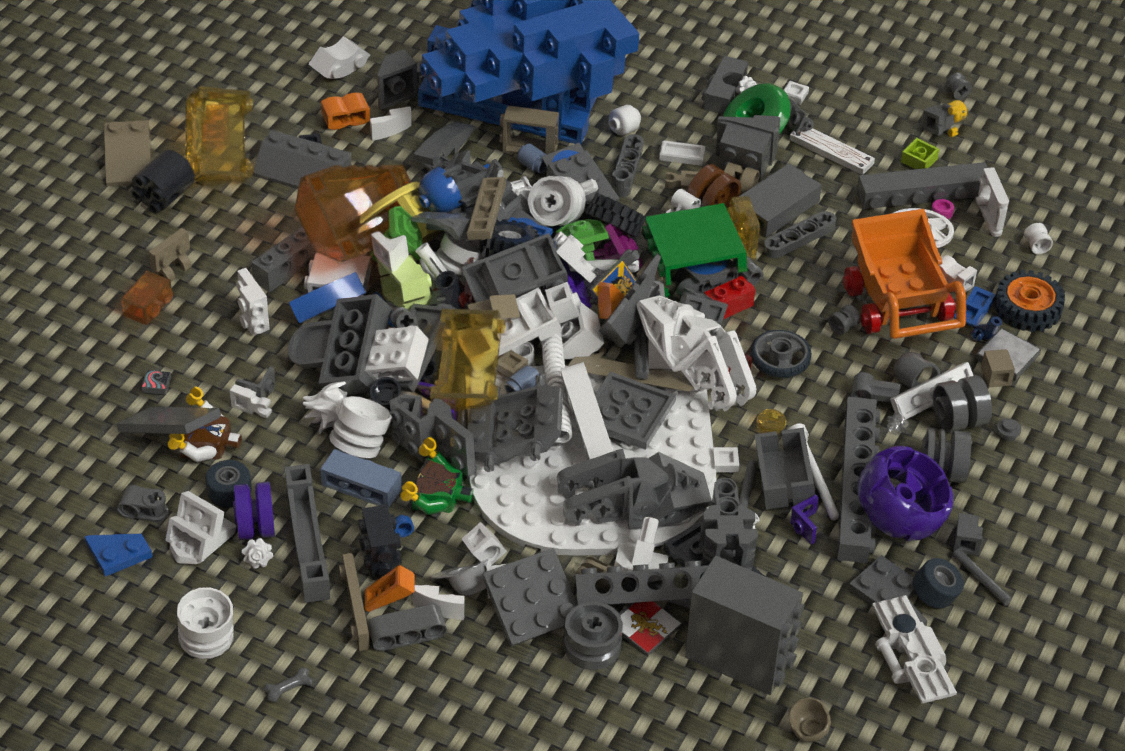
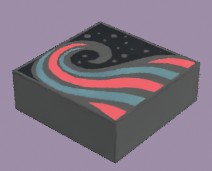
M147 370L142 384V393L166 395L171 381V372Z

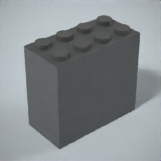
M715 556L692 591L685 658L771 695L776 686L781 687L786 676V669L793 667L797 657L794 651L799 643V638L796 636L802 625V621H799L805 607V605L801 604L803 592Z

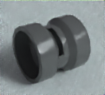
M850 304L845 305L839 312H834L828 317V324L837 335L845 334L849 328H854L861 322L858 310Z

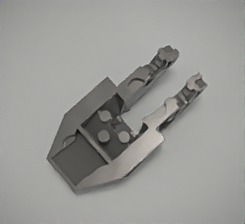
M618 449L567 467L557 474L558 494L563 493L564 498H568L563 504V516H566L567 520L574 522L575 526H580L582 519L586 518L589 513H592L596 517V521L599 520V523L627 520L629 529L642 528L645 517L657 519L659 521L658 526L679 524L711 506L712 503L704 473L661 452H657L649 458H625L624 450ZM582 485L589 489V491L575 495V490L579 489Z

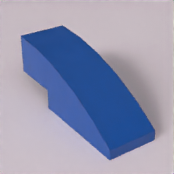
M354 272L289 302L298 322L303 324L335 309L337 299L358 297L365 294L366 291L357 273Z

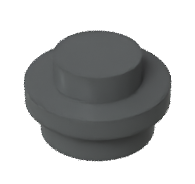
M1002 419L997 425L998 435L1006 441L1015 440L1020 435L1022 429L1021 425L1013 419Z

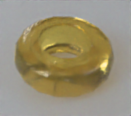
M767 409L760 412L757 416V425L762 432L777 431L778 434L786 427V418L783 413L776 409ZM767 420H774L776 423H769Z

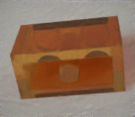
M146 271L121 299L123 316L148 325L153 318L158 316L165 304L171 301L173 297L171 280Z

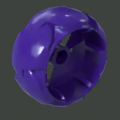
M893 446L879 452L866 464L858 480L857 491L861 506L864 507L870 521L879 530L891 537L904 538L905 541L909 542L927 538L943 525L953 508L952 487L949 486L942 468L927 454L915 451L910 447ZM889 477L892 479H896L901 483L894 488V486L891 484L889 480Z

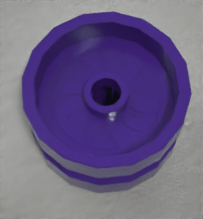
M270 481L256 484V499H251L250 487L247 484L234 485L235 501H233L235 525H238L239 540L253 538V523H258L259 535L262 538L275 537Z

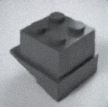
M754 115L753 118L718 117L716 153H720L719 168L725 171L727 164L733 163L741 165L743 170L746 167L759 170L758 181H761L768 165L772 166L778 152L780 117Z

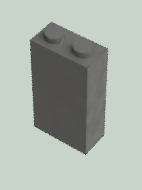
M789 163L735 199L733 215L766 238L820 201L822 185Z

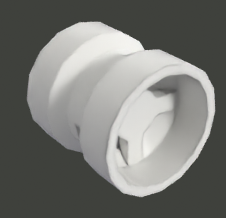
M1034 223L1025 229L1024 236L1030 243L1033 253L1043 254L1052 248L1053 241L1048 235L1044 224Z

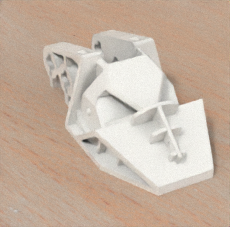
M660 295L638 301L636 306L645 333L674 372L681 370L696 391L702 392L705 389H712L711 401L708 403L710 410L714 408L716 411L723 409L725 412L737 403L743 406L748 400L754 398L756 385L734 330L726 333L720 324L705 318L704 313L693 309L691 305L678 303ZM708 373H710V381L705 382L709 376ZM742 386H744V387H745L744 393H743V394H740V393H741V390L743 389ZM722 392H724V400L719 401L721 399V396L723 395Z

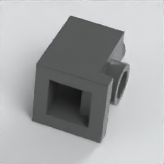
M959 513L955 529L953 552L956 549H960L965 554L979 555L983 527L978 526L979 516Z

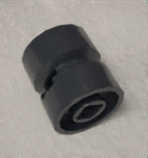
M381 377L375 380L370 387L371 400L382 405L389 412H391L390 400L403 395L398 381L391 377Z

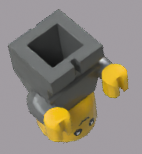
M955 100L948 104L935 105L924 109L923 129L938 136L943 134V132L948 134L949 137L958 135V128L950 127L954 123L966 118V105L960 100Z

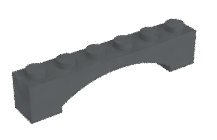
M310 465L284 467L304 602L329 600V576L320 537Z

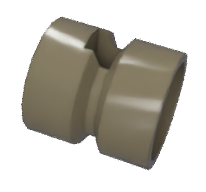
M727 164L724 171L725 174L728 173L737 179L738 177L740 178V195L758 184L759 170L748 167L743 170L741 165Z

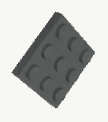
M609 372L595 394L608 436L645 450L676 401V395L613 372Z
M554 548L486 571L481 575L510 647L565 628L566 616L572 608L578 606Z

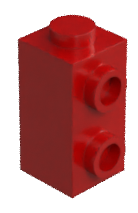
M743 276L704 292L710 298L728 304L723 319L754 306L756 293L754 286Z

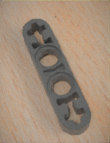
M823 211L768 237L764 241V254L769 258H779L832 232L835 229L836 216L831 212ZM803 229H812L814 232H805ZM787 237H794V238H796L797 240H795V241H790V240H787L786 238H787Z

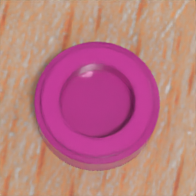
M938 199L933 202L931 211L950 219L954 213V205L949 200Z

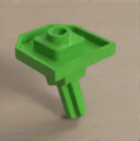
M401 206L390 209L389 229L383 235L389 239L405 235L408 252L416 260H420L421 257L415 252L422 245V233L417 223L411 221L412 216ZM372 251L370 255L377 262V257L374 255V251Z
M585 219L565 224L557 230V234L560 231L567 237L571 234L584 245L581 250L586 253L583 256L586 261L595 260L593 242L609 238L608 232L601 220Z

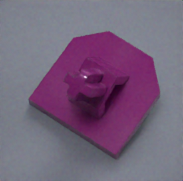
M609 224L605 229L611 241L606 243L604 248L594 250L593 254L595 260H619L627 249L632 251L638 250V246L625 232ZM639 257L637 260L639 261L640 270L643 264L641 258Z

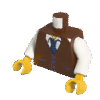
M193 387L186 396V402L189 405H197V408H214L206 400L203 401L201 399L203 391L199 387ZM221 414L220 418L188 434H170L168 447L172 450L180 448L181 458H191L195 462L209 459L219 460L222 458L226 447L239 449L242 436L241 434L231 433L230 420Z

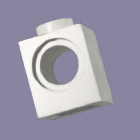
M481 522L462 538L468 549L479 561L488 559L487 562H491V565L507 552L497 537Z

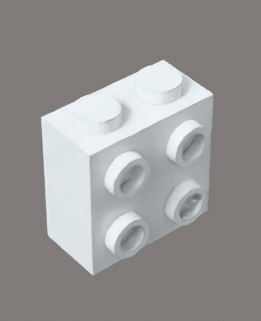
M418 326L376 330L365 368L366 373L374 381L381 377H391L398 382L418 380L429 339Z

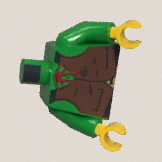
M426 438L423 441L424 444L419 447V453L422 456L429 455L430 458H426L416 483L408 481L402 486L404 491L401 493V499L403 501L411 499L412 509L422 510L428 515L453 512L457 500L468 503L472 501L474 489L462 486V472L455 469L439 451H434L436 449L434 439Z

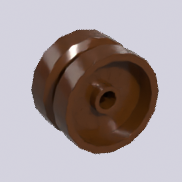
M710 164L703 167L694 176L687 192L700 199V207L724 203L729 213L735 205V199L740 195L741 183L737 178L728 173L725 174L722 169Z

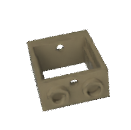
M507 106L505 114H501L500 127H503L500 133V143H503L504 153L518 154V150L523 145L529 143L545 154H550L557 150L558 112ZM513 123L546 128V140L512 135Z

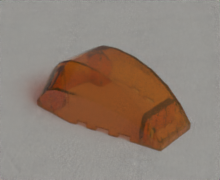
M334 165L300 178L294 211L314 252L339 265L347 264L373 251L371 234L375 232L384 234L389 229V210L400 206L398 201L394 202L371 220L362 224L360 223L361 214L388 194L411 183L403 165H381L380 167H373V165H366L364 167H357L356 165L341 167V165Z

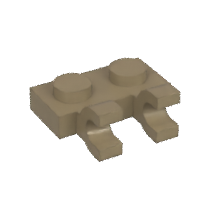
M183 228L179 229L149 251L151 269L155 271L157 277L164 275L165 282L168 284L175 279L174 272L169 266L171 262L174 265L180 262L183 271L191 268V261L185 254L190 249L188 231Z

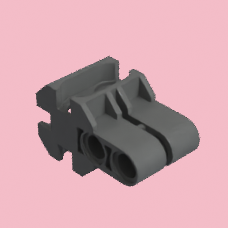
M730 478L716 480L711 507L703 512L698 546L699 553H703L701 565H710L711 560L718 556L752 570L758 538L757 529H753L756 520L755 513L746 506L739 505L737 485Z

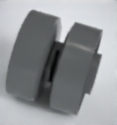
M974 375L960 378L958 382L955 380L941 382L934 386V412L937 421L946 433L964 430L967 426L973 428L989 424L992 417V403L988 388L980 376Z

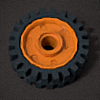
M1020 270L1019 274L1014 271L1011 272V275L1007 274L1004 276V279H1001L998 284L994 302L996 313L999 312L998 316L1000 319L1004 318L1006 324L1012 322L1011 327L1013 328L1021 326L1020 330L1026 331V328H1029L1030 332H1035L1036 328L1039 331H1044L1045 327L1050 329L1052 325H1056L1058 320H1060L1065 303V292H1063L1062 286H1058L1056 280L1051 281L1052 277L1049 275L1043 277L1042 272H1038L1036 275L1034 270H1029L1028 274H1026L1025 270Z

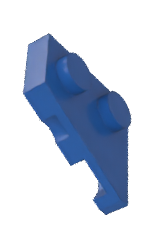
M142 534L85 536L86 545L105 577L153 557L152 550Z

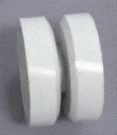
M548 176L541 178L532 186L529 192L528 205L530 213L535 220L543 225L564 226L565 224L573 223L581 217L585 209L586 198L584 190L571 177Z

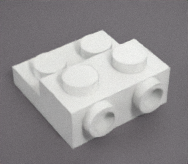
M560 231L552 239L557 254L591 283L596 275L592 272L594 267L583 258L586 253L581 248L584 245L571 234L567 237Z
M247 268L238 270L236 286L240 293V298H238V304L242 315L239 316L240 322L244 329L247 328L252 336L270 330L267 296Z

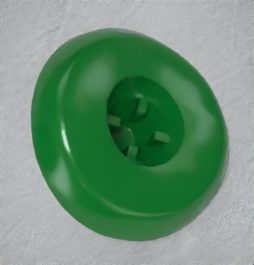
M763 83L753 85L742 91L732 100L725 110L723 117L753 118L754 115L780 117V134L790 117V100L787 93L774 84Z

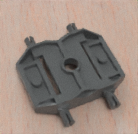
M536 375L535 386L532 388L500 395V386L494 385L495 387L492 386L490 388V397L469 410L467 430L473 433L475 459L484 463V470L486 472L494 471V464L507 462L518 455L530 456L532 461H536V458L539 461L541 458L540 453L547 452L561 435L563 392L559 387L545 385V375ZM495 416H497L496 447H493Z

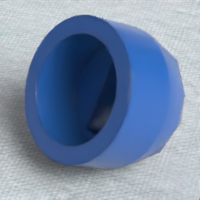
M399 515L395 518L396 529L394 530L395 533H399L400 537L409 536L414 531V525L409 516Z

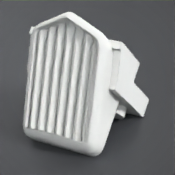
M189 491L181 493L177 516L169 518L165 541L170 543V550L177 563L199 564L232 537L236 532L237 526L223 518L224 511Z

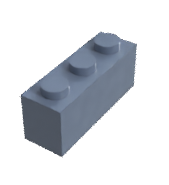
M337 449L333 450L321 467L322 486L377 506L387 504L388 509L402 489L401 472Z

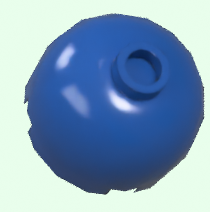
M441 167L434 168L421 179L419 184V201L424 208H429L433 212L448 213L461 206L462 203H458V201L462 198L452 177L446 178L443 175L446 171Z

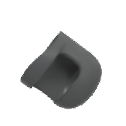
M911 351L904 353L898 358L894 366V375L900 383L911 389L921 384L915 378L924 368L932 366V374L929 379L939 375L940 369L933 362L923 359L919 353Z

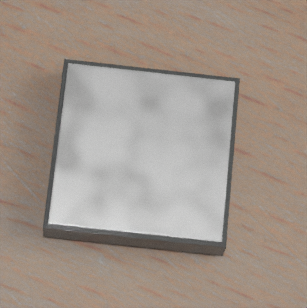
M1001 328L977 353L976 360L982 362L984 351L1007 349L1015 368L1013 380L1016 381L1038 358L1041 349Z

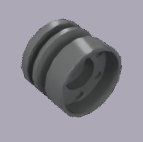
M927 428L926 436L921 446V453L931 457L942 470H947L948 482L966 483L971 455V433L953 431L950 441H946L945 430L940 429L938 438L935 440V429Z

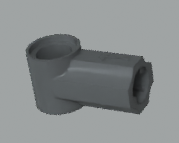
M860 372L853 378L851 397L875 399L891 403L890 399L899 395L900 384L874 380L871 374Z

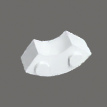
M343 36L339 42L331 47H320L309 62V65L324 77L337 79L345 77L358 68L363 67L370 54Z

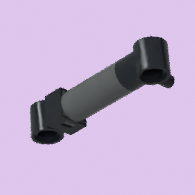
M448 270L436 277L435 286L438 290L432 292L430 305L450 308L454 314L420 379L421 382L436 385L439 390L447 383V376L444 372L456 316L461 315L464 303L462 298L466 292L465 286L453 271Z

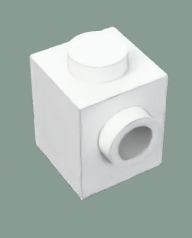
M568 282L545 290L550 309L557 317L559 324L580 316L578 306H581L580 298L577 292L572 293Z

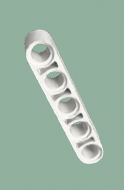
M584 362L560 369L589 460L613 452Z

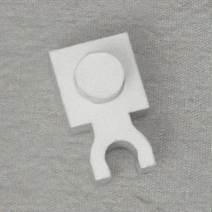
M236 384L230 389L231 407L251 415L256 412L264 418H268L272 413V409L267 408L271 403L270 399L256 397V392Z

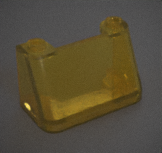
M199 86L187 96L186 159L193 169L195 181L248 180L251 178L254 167L250 159L245 158L244 118L253 108L250 91Z
M442 309L440 320L445 322L446 326L441 334L444 342L439 380H435V386L431 387L430 398L432 402L433 399L440 398L454 412L492 405L493 400H497L498 387L495 385L501 334H504L506 330L505 319L501 318L499 310Z

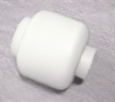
M631 105L616 108L609 115V127L617 135L623 136L636 131L640 125V113Z

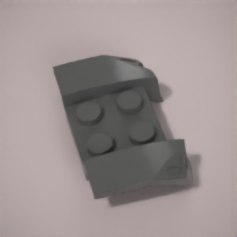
M466 150L453 155L449 164L444 168L446 172L443 173L446 178L452 177L462 198L458 203L468 207L476 203L482 179L503 177V168L497 159L492 160L488 170L472 165L470 150Z
M475 204L468 207L461 205L448 213L423 212L411 217V221L426 224L427 230H446L454 239L468 240L467 230ZM500 205L496 220L502 221L506 217L503 206Z

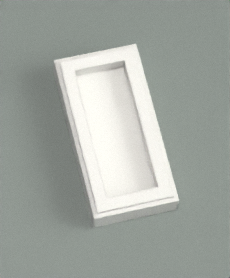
M662 141L659 160L702 166L705 146Z

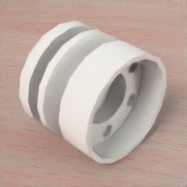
M446 231L440 244L441 248L438 249L436 256L448 271H453L462 284L466 286L462 267L469 264V259L473 263L474 260L476 262L486 258L479 251L480 240L454 239Z
M354 396L345 397L338 412L340 420L334 423V429L329 437L330 441L335 447L350 455L361 458L376 457L380 451V445L383 443L382 435L387 432L392 419L390 412L382 405L369 399Z
M198 588L188 592L181 598L177 606L178 640L182 649L189 655L200 659L214 658L222 655L233 642V604L229 597L222 591L214 588Z

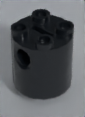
M163 150L132 178L133 189L131 190V195L136 200H141L152 213L157 214L166 209L195 182V174L185 157L173 150Z

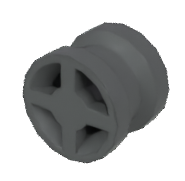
M954 73L947 79L945 84L946 88L952 92L954 98L959 100L967 97L972 90L971 83L965 79L962 73Z

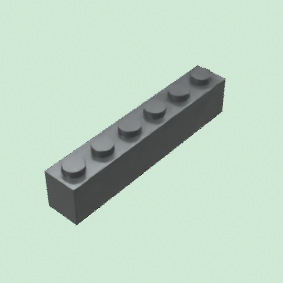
M986 162L859 175L856 192L863 209L927 203L938 199L978 197L979 179L982 178L983 169L988 167Z

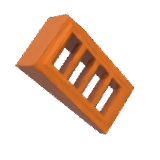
M399 565L365 589V610L370 612L414 593V573Z

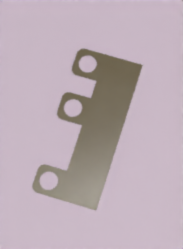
M604 347L599 349L600 352L598 354L574 357L567 366L584 362L589 374L607 377L609 372H613L644 384L691 392L694 388L681 370L674 372L663 369H649L646 380L643 378L638 379L636 377L635 364L601 359V356L606 351Z

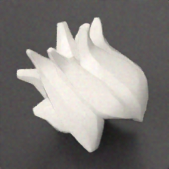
M345 381L331 383L316 395L303 397L307 401L303 402V405L306 406L305 409H312L305 416V419L316 417L312 423L321 422L319 434L324 429L333 427L334 423L340 420L338 412L342 401L347 396V392L342 391L338 387L346 384Z

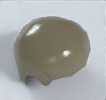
M812 697L800 699L792 705L789 712L791 729L799 739L805 742L820 740L829 732L831 718L825 704L821 700Z

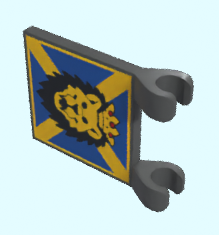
M627 249L621 258L589 288L597 301V285L599 282L612 283L624 295L627 294L637 280L628 268V265L640 257L637 250Z

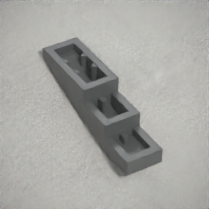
M456 121L445 125L432 134L413 154L414 161L434 166L441 156L447 158L450 153L456 154L473 133L475 126Z

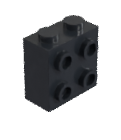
M387 504L362 508V519L358 520L360 535L363 534V536H359L361 551L367 554L364 555L366 571L370 570L372 579L376 580L382 578L398 565H402L400 550H397L401 548L399 533H395V530H393L396 529L395 515L389 514Z

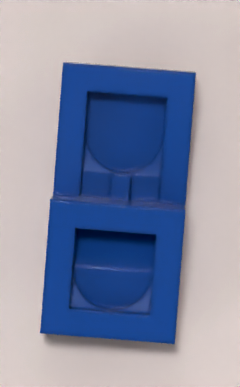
M977 286L973 288L966 300L967 325L975 327L981 322L994 303L996 294Z

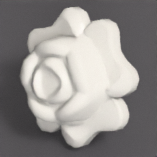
M744 76L739 81V86L736 87V93L739 95L745 89L757 84L753 81L752 77Z
M258 538L256 542L250 539L247 546L242 549V553L245 555L244 562L250 563L253 568H258L259 565L266 567L268 561L273 558L272 546L265 543L262 538Z

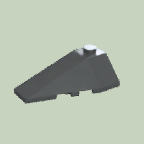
M658 254L651 260L599 330L601 334L620 348L626 343L630 345L638 335L635 330L638 328L641 318L636 304L639 300L647 299L661 258Z

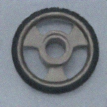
M781 329L769 330L757 336L750 350V357L754 366L762 373L776 378H790L803 373L808 368L812 356L811 348L802 336ZM801 351L803 359L799 363L792 365L793 353ZM760 355H769L768 363Z

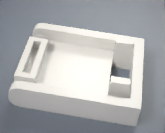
M984 168L982 178L979 179L978 197L975 200L977 205H979L991 235L999 237L1003 232L1002 229L1009 199L995 168Z

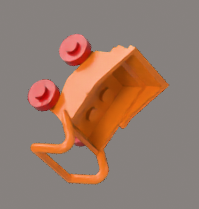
M925 209L852 220V242L858 253L859 268L852 266L845 269L843 286L851 297L862 295L863 288H866L869 296L874 301V303L864 304L860 314L861 325L868 334L878 333L881 326L887 325L889 318L890 337L892 339L957 329L966 325V293L964 286L959 281L947 283L939 267L942 264V258L938 252ZM950 292H956V306ZM928 304V306L899 311V309ZM955 308H956V319H955V320H952L953 317H954V311H955ZM931 312V317L937 316L941 321L899 329V317Z

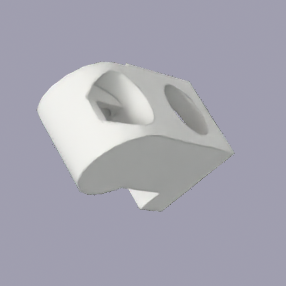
M949 255L942 257V264L939 267L947 283L953 281L961 282L965 293L974 287L977 274L976 269L971 266L968 268L961 266Z

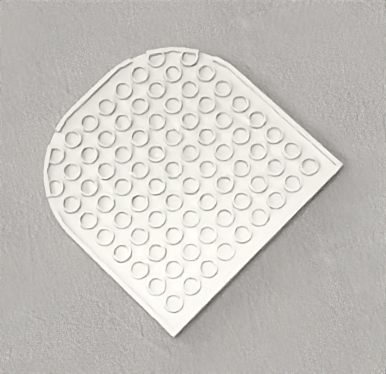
M530 366L537 369L539 374L544 375V366ZM467 367L468 418L471 408L490 397V388L492 386H500V395L507 394L504 384L509 377L497 371L495 367H489L479 373H476L473 367ZM588 373L594 394H596L606 376ZM647 384L676 395L674 405L646 450L609 436L613 451L623 449L625 458H649L657 452H661L704 473L712 499L714 483L716 482V469H714L713 440L707 389L699 392V390L696 391L693 388L691 392ZM570 399L569 409L572 438L565 443L554 442L547 452L540 453L541 458L539 461L537 458L536 461H532L530 456L518 455L507 462L494 464V471L486 472L484 470V463L475 459L476 473L469 476L470 488L474 489L473 501L481 510L482 517L487 523L510 541L523 547L526 544L540 548L541 552L554 548L557 555L569 556L617 555L619 544L636 548L641 528L629 529L627 520L599 523V520L596 521V517L589 513L586 518L582 519L580 526H575L574 522L567 520L566 516H563V504L568 498H564L563 493L558 494L557 474L567 467L589 460ZM495 416L493 447H496L497 416ZM582 485L579 489L575 490V495L589 491V489ZM709 507L679 524L658 526L654 547L663 545L703 519V512Z

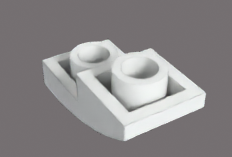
M411 107L389 110V116L371 118L370 134L372 141L395 135L412 126Z
M415 585L413 606L438 605L444 618L464 620V596L454 594L439 595V586Z

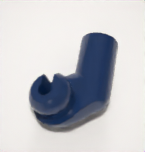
M994 316L988 324L975 326L971 331L972 339L975 341L991 339L1000 328L1002 320Z

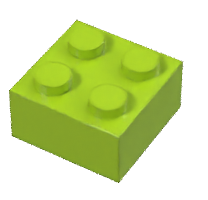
M916 138L902 151L901 162L914 169L929 168L938 159L940 149Z

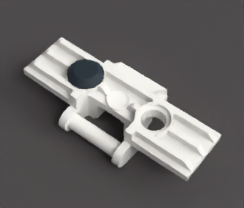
M907 596L873 603L872 607L887 635L877 640L875 646L877 650L882 652L892 672L893 682L896 684L911 682L921 704L956 695L957 692L944 669L946 655L932 628L924 626L923 622L919 621ZM892 649H897L900 653H907L910 661L905 662L904 669L901 668Z

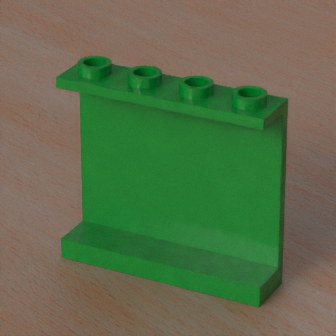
M724 203L646 217L645 226H642L644 240L647 239L648 250L652 252V257L654 258L656 254L661 256L657 269L659 277L664 278L666 286L671 285V269L732 259L738 273L747 271V252Z

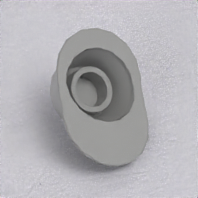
M488 559L474 565L441 571L430 577L432 579L446 577L456 592L466 596L486 589L481 575L485 572L484 563Z

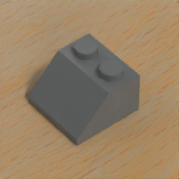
M404 49L385 56L377 74L378 108L380 110L417 97V63Z

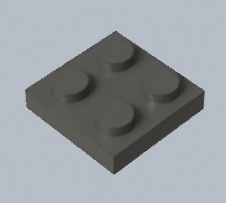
M882 555L850 582L848 589L871 606L876 602L905 595L909 600L916 594L913 587V577Z

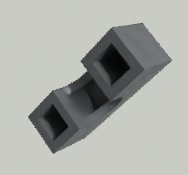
M724 56L721 63H717L714 76H710L708 88H704L701 99L704 101V110L724 115L728 105L735 98V89L739 86V81L744 76H747V61Z

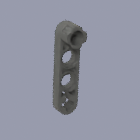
M631 134L624 139L616 169L612 173V188L618 197H627L631 193L643 152L644 139L640 135ZM626 157H633V158H635V159H634V160H627V159H625V158H626Z
M747 256V271L738 273L737 269L728 272L729 274L724 282L711 286L710 282L705 285L709 280L699 283L694 277L682 281L678 285L676 292L680 298L684 287L704 293L740 276H743L754 286L763 278L764 273Z

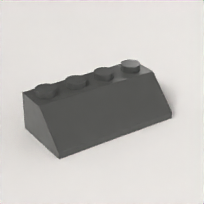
M271 130L261 143L253 176L334 199L352 173L351 153Z

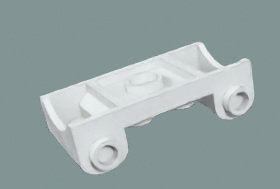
M539 287L516 298L520 318L477 329L473 328L471 321L454 330L461 347L476 373L495 365L496 357L536 337L543 341L562 331L557 317L550 310Z

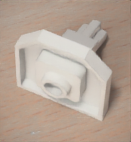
M651 517L644 518L636 548L619 544L614 566H622L623 571L633 570V565L648 564L649 569L659 568V563L668 562L669 556L653 552L659 523L657 519ZM651 575L647 582L659 581L662 578L658 575Z

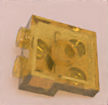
M732 197L727 211L744 245L747 256L752 260L756 259L760 225L750 197Z

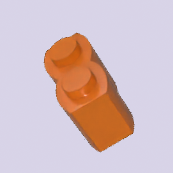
M350 93L343 97H329L321 101V114L329 129H341L348 125H362L370 121V108L362 93Z

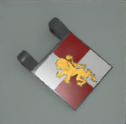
M633 580L628 581L624 585L625 591L634 590L637 583ZM655 601L631 603L619 613L623 622L622 636L647 657L682 626L679 620Z

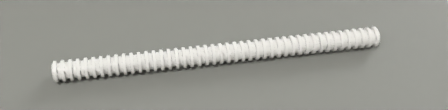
M543 285V297L547 305L549 306L545 287ZM560 331L541 341L544 375L546 377L545 385L559 387L563 392L561 435L555 442L565 443L572 438L568 393L560 369L565 368L562 334Z

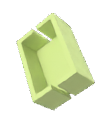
M408 255L397 271L394 272L377 258L379 274L381 276L390 274L380 278L382 294L387 301L393 302L398 307H405L409 311L413 303L430 305L432 297L429 287H432L431 278L428 273L426 274L422 270L420 264H416L412 255Z

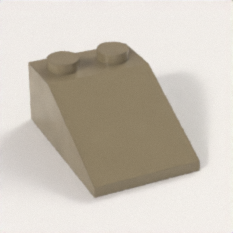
M149 120L105 123L106 185H132L134 175L151 162Z

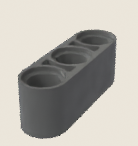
M434 604L373 617L367 623L373 647L379 651L441 638L447 632L441 609L438 605Z

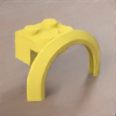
M412 182L393 191L361 214L360 223L368 222L394 202H396V206H401L412 217L423 212L433 211L429 208H424L419 201L420 182ZM416 222L422 233V244L433 240L444 231L427 230L426 224Z

